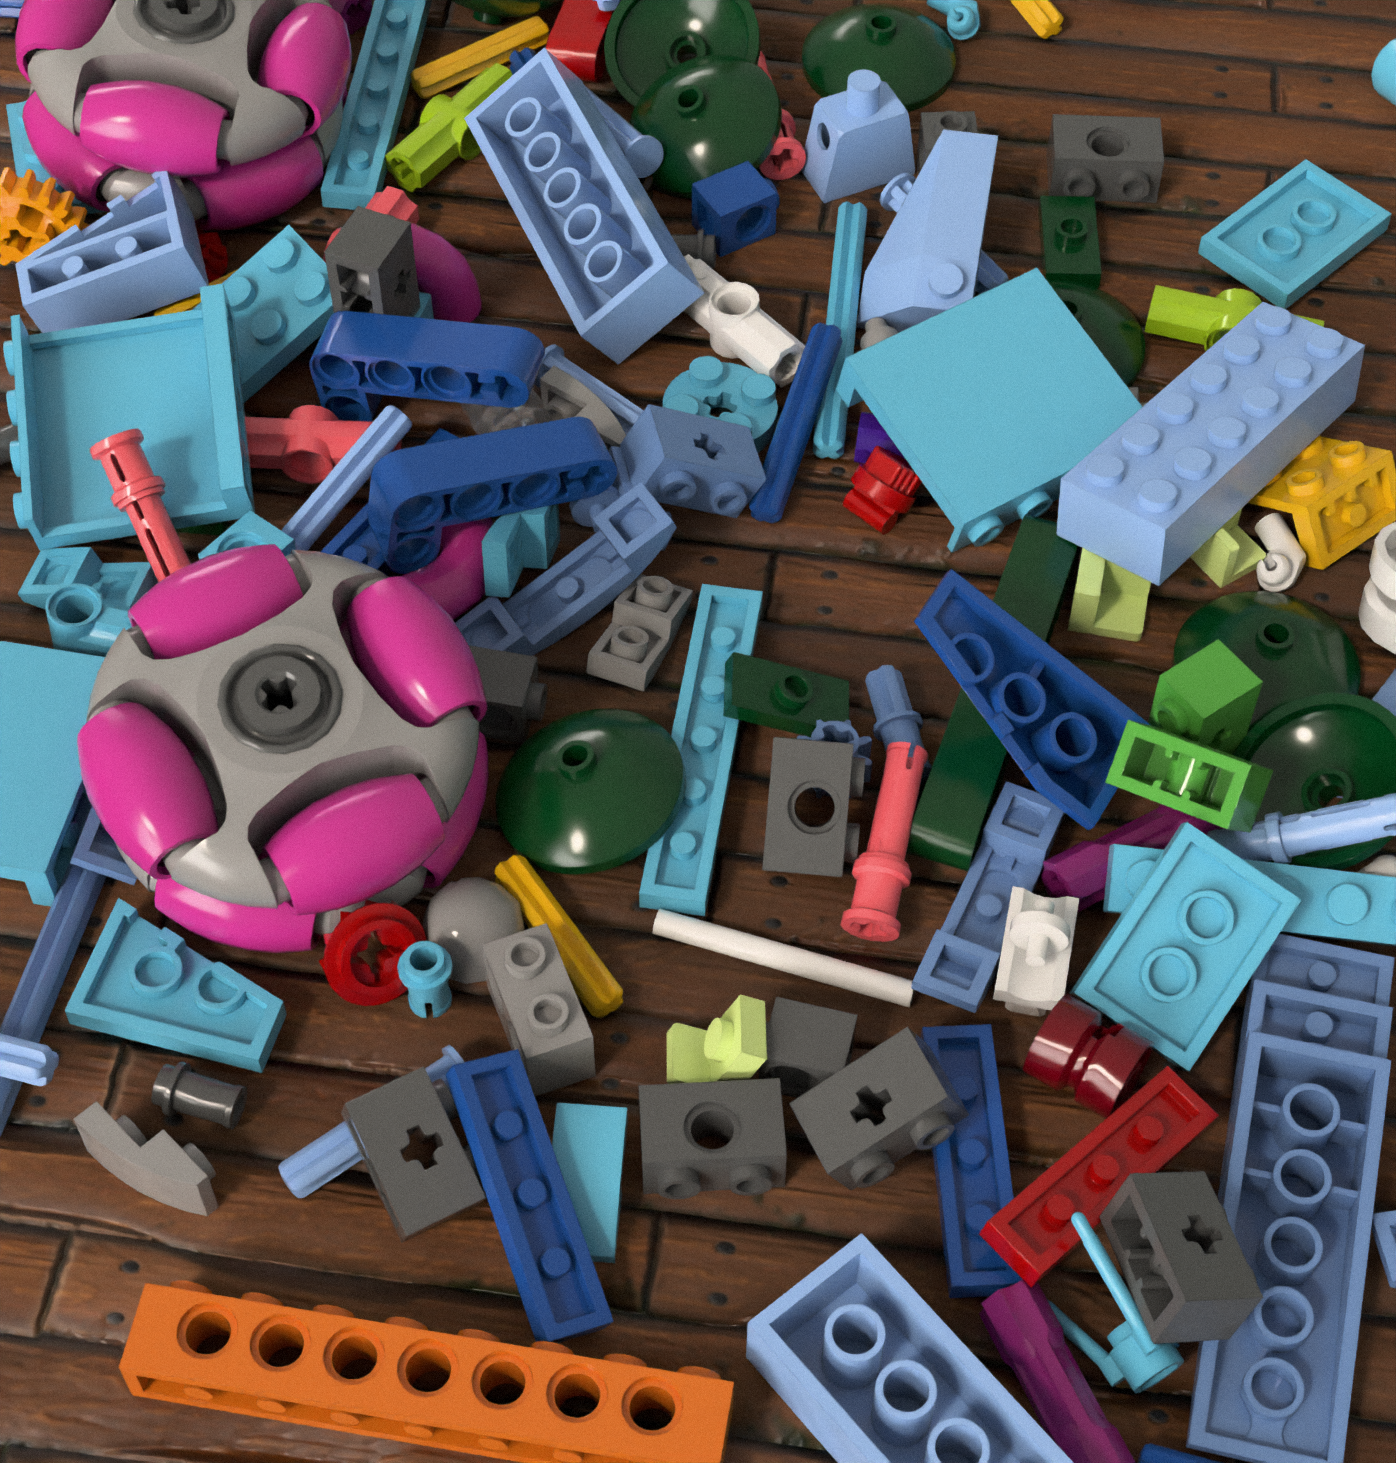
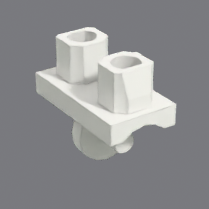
M1012 886L993 995L994 1000L1006 1002L1005 1008L1009 1011L1040 1017L1045 1015L1046 1010L1052 1011L1057 1002L1064 996L1079 898L1069 896L1059 898L1043 897L1033 894L1025 888Z

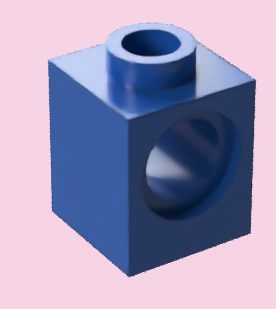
M749 161L692 184V225L697 231L704 229L705 235H716V253L719 257L775 234L776 209L780 205L777 189L773 182L768 178H763Z

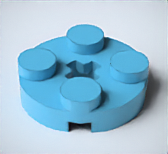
M701 356L694 359L689 365V370L682 372L672 380L663 396L662 407L749 427L758 453L770 443L777 427L778 404L776 400V386L772 378L765 374H757L754 370L739 364L721 362L712 356ZM717 407L727 408L732 411V413L723 412L719 417L710 415L711 409Z

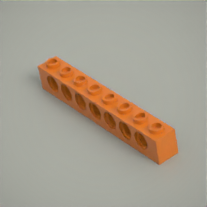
M183 1280L173 1281L169 1287L145 1283L119 1364V1369L133 1396L521 1463H724L733 1413L734 1382L721 1380L719 1374L703 1367L684 1366L679 1368L677 1372L649 1368L641 1359L626 1354H608L602 1360L574 1355L573 1351L568 1347L554 1342L538 1341L532 1343L530 1347L501 1343L498 1337L482 1330L463 1329L457 1335L429 1331L424 1324L410 1318L389 1317L385 1320V1323L358 1319L352 1312L333 1305H317L313 1307L312 1311L286 1307L280 1300L266 1294L249 1292L243 1294L241 1299L215 1295L203 1285ZM225 1335L230 1337L227 1344L215 1353L200 1354L196 1352L201 1342L210 1336ZM296 1347L303 1350L299 1358L290 1365L275 1367L268 1364L271 1356L282 1348ZM367 1359L376 1363L373 1370L362 1378L346 1379L340 1376L342 1369L354 1360ZM438 1371L449 1376L446 1384L436 1391L422 1392L412 1387L416 1379L427 1372ZM500 1384H514L523 1390L521 1396L510 1404L498 1405L485 1398L492 1388ZM574 1396H585L598 1404L593 1412L579 1418L567 1416L559 1410L560 1406L567 1399ZM650 1408L663 1410L672 1418L667 1426L659 1430H645L635 1424L633 1419L641 1411Z

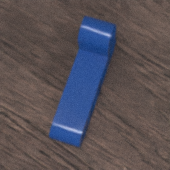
M338 311L328 319L309 361V367L322 407L332 411L339 420L372 421L383 395L505 408L524 405L529 399L543 362L545 348L542 341L536 335L517 327L355 311Z
M585 417L565 418L399 449L380 458L373 467L367 512L368 523L388 567L393 572L408 574L427 566L437 558L443 527L599 495L614 483L617 477V466L596 426L590 419Z

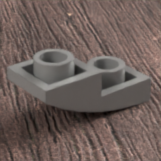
M553 366L540 378L542 419L549 422L571 417L588 418L596 426L608 451L611 446L621 447L620 443L626 436L621 424L611 410L590 389L556 366Z
M640 574L614 602L612 623L590 650L586 673L644 691L660 667L677 635L692 601L693 590L674 585L663 577Z
M97 1101L74 1118L86 1150L104 1168L140 1193L174 1208L204 1216H209L219 1207L210 1180L216 1176V1172L208 1159L194 1144L189 1142L181 1148L164 1129L147 1142L138 1127L126 1115L123 1114L114 1120Z

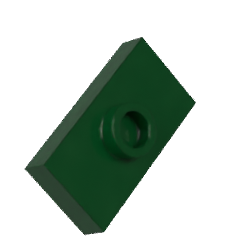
M1040 196L1038 216L1043 276L1046 280H1069L1099 288L1102 272L1095 198L1083 196Z
M733 652L725 662L723 716L811 737L812 732L816 728V720L821 719L823 722H844L849 720V681Z

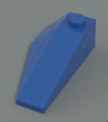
M950 569L915 618V624L1036 791L1085 829L1090 830L1094 828L1118 787L1107 784L1105 781L1127 721L1151 724L954 570Z

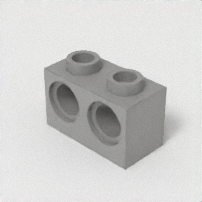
M545 923L482 944L487 987L511 1049L519 1050L534 1096L596 1076L593 1035L548 924Z

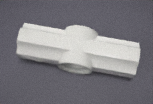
M689 254L684 256L704 291V294L687 307L684 312L710 333V345L715 353L726 358H740L757 374H765L771 377L781 388L792 382L805 345L760 309L759 294L753 287L746 283L728 282L701 259H694Z

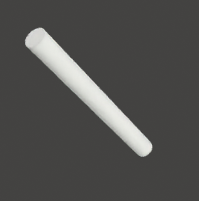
M661 908L658 910L654 921L653 934L909 1008L914 998L915 990L911 989L913 980Z

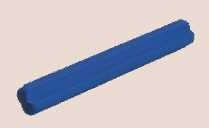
M819 322L811 328L762 466L767 480L749 503L751 516L757 521H766L774 524L781 519L843 342L840 336L841 330L834 324L826 325Z

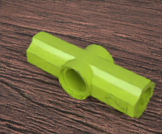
M495 63L492 67L483 70L452 98L445 94H438L426 104L420 117L419 126L385 155L387 170L395 177L399 186L413 193L417 188H423L458 156L465 160H471L481 152L464 118L513 76L510 69Z
M1156 285L1144 332L1202 344L1205 351H1207L1260 305L1262 301L1253 292L1245 289L1232 288L1224 290L1215 298ZM1299 316L1303 319H1306L1310 322H1313L1317 325L1324 327L1325 321Z

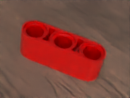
M564 0L550 31L546 49L580 78L581 81L599 83L607 67L604 43L607 27L614 11L603 12L599 10L597 1Z

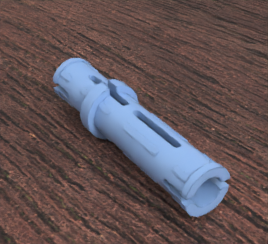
M1396 793L1320 808L1300 814L1283 816L1280 811L1265 814V820L1254 822L1250 833L1220 829L1208 831L1207 836L1241 859L1264 862L1274 861V863L1288 864L1292 862L1293 856L1372 841V839L1387 836H1396Z

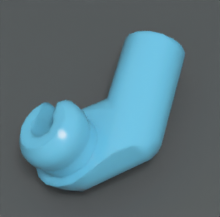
M927 0L929 7L947 16V29L954 39L960 41L969 40L979 31L981 27L980 13L976 1Z

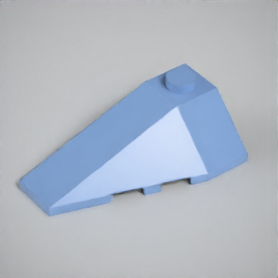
M943 129L865 271L857 317V328L865 329V324L870 319L880 317L886 320L888 326L901 332L975 297L998 136Z

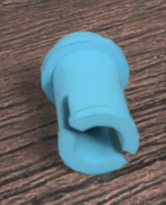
M416 942L410 945L399 957L397 965L399 978L405 987L408 988L409 1006L414 1014L421 1018H427L426 1003H431L433 1018H436L446 1013L452 1002V994L448 985V980L451 978L453 970L451 956L444 947L434 942Z

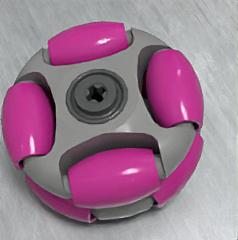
M25 0L19 13L15 36L17 65L21 74L31 83L29 98L23 107L22 115L31 147L42 167L52 178L56 179L58 185L66 191H72L76 199L99 211L110 212L106 205L108 202L119 195H122L125 201L129 200L155 182L151 176L152 173L168 171L182 191L193 214L195 224H199L201 229L221 231L257 225L284 213L315 189L323 179V169L328 163L331 152L340 135L343 107L348 95L346 84L351 71L352 50L347 24L342 16L332 8L328 0Z
M275 544L233 548L206 556L182 567L155 584L128 610V617L132 627L127 630L125 628L122 629L107 652L97 673L90 695L86 718L87 723L83 725L78 733L77 747L81 776L89 801L132 873L149 892H155L154 902L155 908L190 932L216 943L247 951L267 953L302 952L314 950L323 934L333 932L340 922V911L353 912L363 907L367 899L377 903H389L393 900L403 907L420 894L423 888H434L441 885L461 859L476 830L485 802L488 783V751L485 736L479 731V722L485 716L488 707L481 674L468 643L450 615L432 596L408 578L402 576L388 577L383 572L361 562L338 555L292 549L289 555L284 556Z

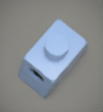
M866 69L856 70L848 76L846 91L821 98L815 104L804 148L806 161L801 171L823 203L889 183L895 176L904 172H909L912 175L915 174L909 114L887 82L881 81L878 74Z

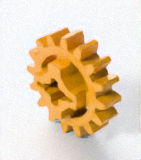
M4 167L0 177V264L6 266L11 261L18 263L75 224L80 231L88 227L89 224L84 222L87 215L86 208L72 206L75 194L72 191L62 193L56 191V179L52 177L42 183L36 181L33 170L27 169L24 178L17 177L10 167Z

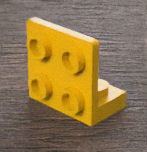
M1319 435L1248 503L1292 513L1299 543L1306 554L1305 566L1324 570L1380 532L1382 528L1396 521V468L1392 451L1365 446L1359 441L1346 442Z

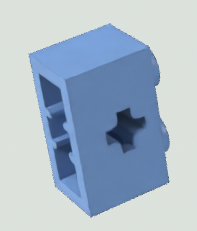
M648 404L620 443L632 486L634 487L642 482L657 502L737 518L767 480L750 429L747 426Z

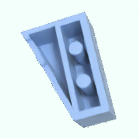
M168 171L152 173L151 176L155 182L129 200L125 201L123 196L119 195L106 204L110 210L109 213L82 231L75 224L15 264L22 305L42 333L128 320L199 294L200 287L209 286L193 214L182 191Z

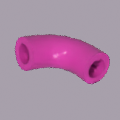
M411 223L418 290L431 294L434 319L471 323L482 309V300L477 280L465 257L441 235Z
M491 517L443 527L440 554L435 561L402 576L408 578L432 596L453 620L475 607L485 595L481 541L493 525Z

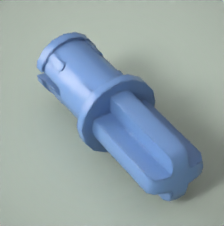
M882 665L879 669L870 671L865 680L877 720L873 725L874 736L877 740L883 742L885 751L892 742L911 743L908 757H913L914 748L917 745L924 748L919 731L923 726V719L918 712L912 709L902 673L894 669L892 665ZM928 758L924 765L920 785L927 782L932 769Z

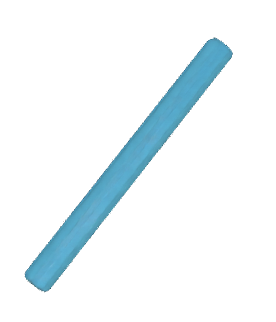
M846 201L838 207L826 325L834 324L841 330L840 336L843 342L815 419L813 452L819 458L830 457L835 460L844 454L848 407L837 393L836 387L845 358L854 354L868 210L861 202L852 204Z

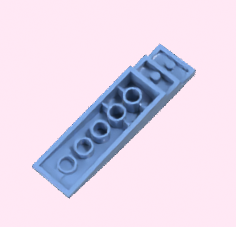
M1279 934L1248 981L1218 1201L1225 1209L1228 1222L1248 1265L1255 1274L1257 1285L1263 1298L1230 1339L1199 1341L1186 1448L1251 1463H1343L1391 1060L1387 1059L1393 1013V1007H1389L1395 957Z

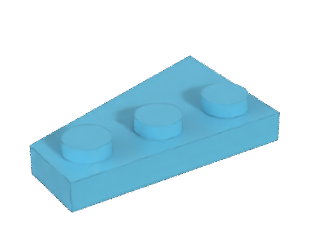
M120 898L117 899L65 1009L66 1016L71 1025L262 1073L287 1015L284 1002L222 962L213 963L186 946L184 938L166 927L162 930L141 918L136 908Z

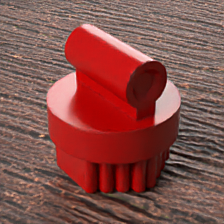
M876 446L866 463H860L850 480L855 486L845 496L843 507L885 535L895 526L899 513L907 514L917 499L915 492L922 481L906 459L883 447Z

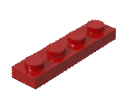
M1166 1066L990 1218L979 1235L1032 1288L1083 1242L1071 1221V1216L1074 1212H1082L1093 1231L1097 1230L1102 1225L1099 1216L1130 1173H1160L1205 1133L1219 1114L1169 1066Z

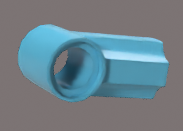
M71 583L57 588L49 595L45 605L53 648L106 657L107 652L122 629L125 628L127 630L132 627L128 617V610L130 608L102 602L100 594L93 587L85 584Z

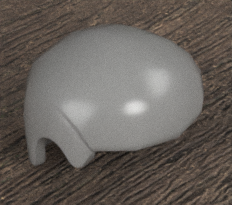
M480 877L461 878L457 882L451 881L430 899L422 923L426 941H431L444 947L450 954L453 965L450 979L465 984L486 981L482 944L524 931L525 929L520 902L501 884Z

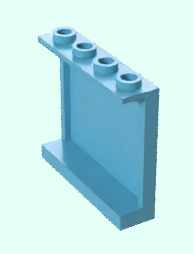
M1038 268L846 357L836 387L837 393L848 408L864 400L952 523L954 531L947 545L951 553L971 543L975 547L989 543L1002 532L1004 526L1020 518L1023 520L1025 514L1039 517L1046 512L1052 503L1059 499L1061 478L1142 408V405Z
M223 284L200 287L202 309L33 335L28 334L20 315L10 316L12 340L4 341L3 351L7 370L10 376H14L15 390L7 391L6 400L13 426H18V440L10 442V457L15 475L21 477L22 492L13 494V508L19 528H28L39 550L137 535L127 512H120L117 507H114L110 498L115 492L101 461L93 460L89 452L90 448L101 440L130 429L138 428L141 430L144 440L140 445L154 476H161L163 478L165 494L161 496V499L175 529L240 519L249 510L255 513L235 319Z
M0 641V878L25 882L33 904L51 907L92 807L81 776L77 736L83 725L87 723L86 718L90 695L97 673L105 657Z

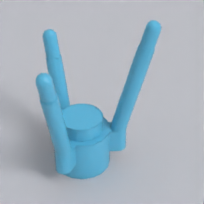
M1074 1212L1071 1216L1072 1224L1126 1319L1124 1323L1107 1336L1108 1341L1113 1347L1111 1352L1105 1351L1055 1304L1049 1300L1048 1302L1063 1328V1334L1098 1365L1111 1387L1118 1385L1126 1379L1135 1394L1143 1392L1168 1377L1184 1363V1359L1177 1350L1180 1345L1178 1343L1153 1344L1136 1302L1099 1237L1093 1231L1085 1215L1082 1212Z

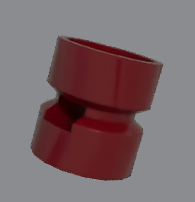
M1066 994L1054 1006L1037 1033L1025 1059L1023 1071L1057 1092L1068 1086L1072 1087L1076 1103L1106 1119L1124 1104L1130 1096L1146 1067L1154 1043L1120 1023L1107 1029L1103 1026L1101 1012Z

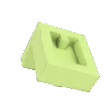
M740 994L721 1018H715L711 1022L708 1030L674 1023L666 1034L667 1083L749 1080L767 1060L765 1001Z

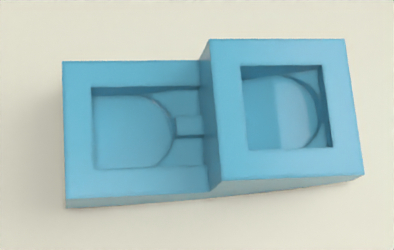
M559 504L501 515L491 526L481 541L486 596L510 597L524 567L548 569L560 542Z
M91 547L50 548L40 551L18 595L23 602L45 609L46 600L54 590L63 585L78 583L93 587L100 594L102 602L131 608L146 592L158 583V580L149 562L102 563Z
M557 1103L552 1147L592 1261L615 1263L622 1200L621 1182L628 1125V1109L626 1107Z

